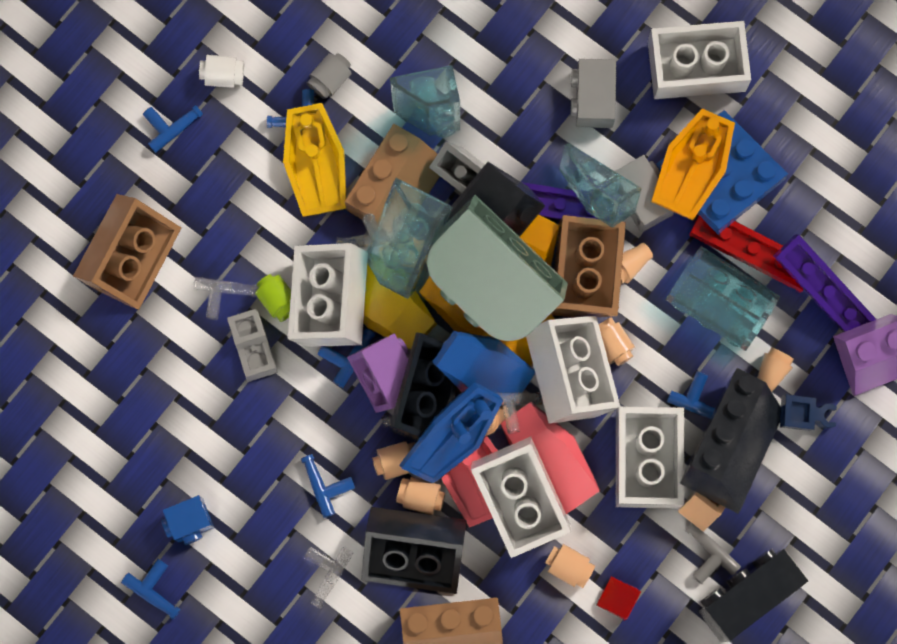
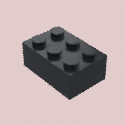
M773 549L764 552L751 562L755 568L751 571L747 569L739 571L726 581L729 586L726 590L722 591L721 588L714 590L700 601L703 607L697 612L721 643L733 640L808 582V579L785 549L774 552Z

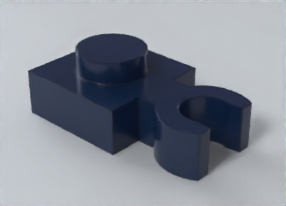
M783 395L781 396L780 428L811 431L815 430V423L822 429L835 427L836 423L828 422L824 414L826 411L832 412L837 410V406L825 404L816 407V398Z

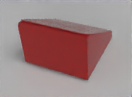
M611 576L596 606L625 621L629 617L641 591Z

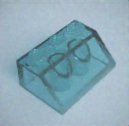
M452 65L390 78L392 105L396 115L430 136L437 134L438 137H447L455 134L456 130H460V98Z
M398 178L393 182L366 252H368L367 263L379 284L408 299L423 281L428 269L427 259L429 251L440 230L447 223L453 207Z
M701 246L665 300L670 302L678 311L687 313L698 320L703 327L713 330L726 338L727 342L746 351L764 326L780 296Z

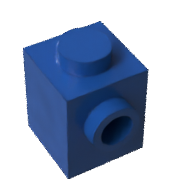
M199 495L163 510L165 519L161 520L167 537L173 536L175 541H184L185 545L202 539L201 533L215 528L204 499Z

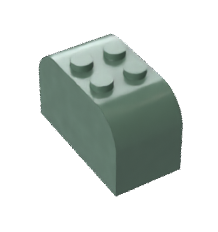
M476 195L442 227L428 254V272L433 282L441 289V296L451 305L456 303L465 312L464 317L474 327L480 326L485 332L496 339L514 341L526 337L565 300L568 283Z

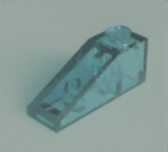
M565 144L559 170L587 212L610 227L616 226L635 214L642 188L572 144Z

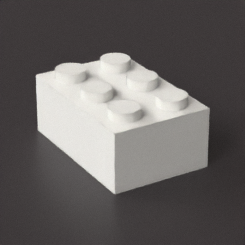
M744 21L651 29L648 38V49L654 99L746 92L751 82Z
M352 243L294 247L288 327L289 340L305 347L362 345L368 252Z
M596 316L547 320L539 324L526 336L549 424L595 418L619 408L620 403Z
M619 406L616 411V507L680 509L684 505V485L680 484L684 475V408Z
M531 437L472 462V474L511 558L571 533L568 517Z

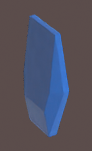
M453 331L448 340L443 343L442 349L433 360V363L461 392L476 382L500 395L503 400L501 406L509 409L513 407L536 374L531 366L499 339Z
M474 382L434 417L399 464L400 467L430 483H435L480 447L503 402L500 395Z

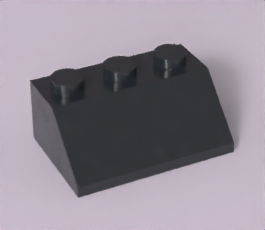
M488 161L428 235L435 241L442 227L474 195L487 205L519 237L543 210L545 205L527 185Z
M419 332L415 334L390 423V428L394 433L415 441L419 439L434 417L454 400L457 390L453 382L433 363L444 342Z
M371 507L365 532L361 581L457 594L467 520Z

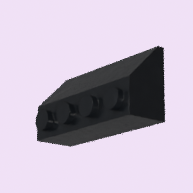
M736 368L722 392L680 481V484L737 514L741 511L780 423L781 406L766 382Z

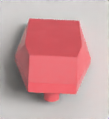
M529 402L501 423L510 445L528 437L532 438L566 514L600 491L575 437L558 423L549 424L546 413L534 403Z
M488 436L484 437L476 451L441 477L463 518L467 520L466 523L469 528L493 518L471 471L473 461L498 451Z

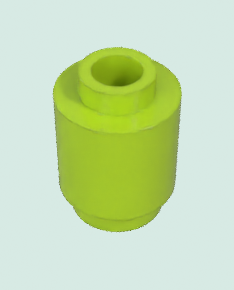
M269 274L257 283L258 289L255 295L273 318L277 317L280 322L289 319L291 289L280 275L273 277Z

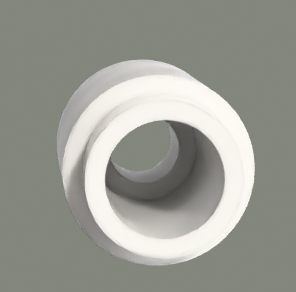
M207 55L206 61L200 60L199 79H205V86L235 88V85H243L244 61L237 60V57Z

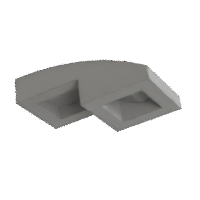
M258 309L228 317V323L247 382L278 373Z

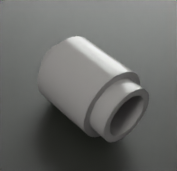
M328 53L309 75L310 80L307 82V85L323 99H326L329 95L333 96L352 74L349 70L350 62L339 53L335 56Z

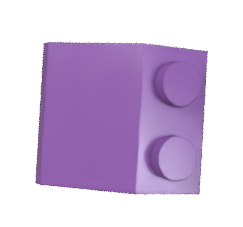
M889 314L833 336L854 396L897 379L896 315Z
M395 333L347 357L376 413L392 409L396 406L408 363V348L401 338L397 339Z

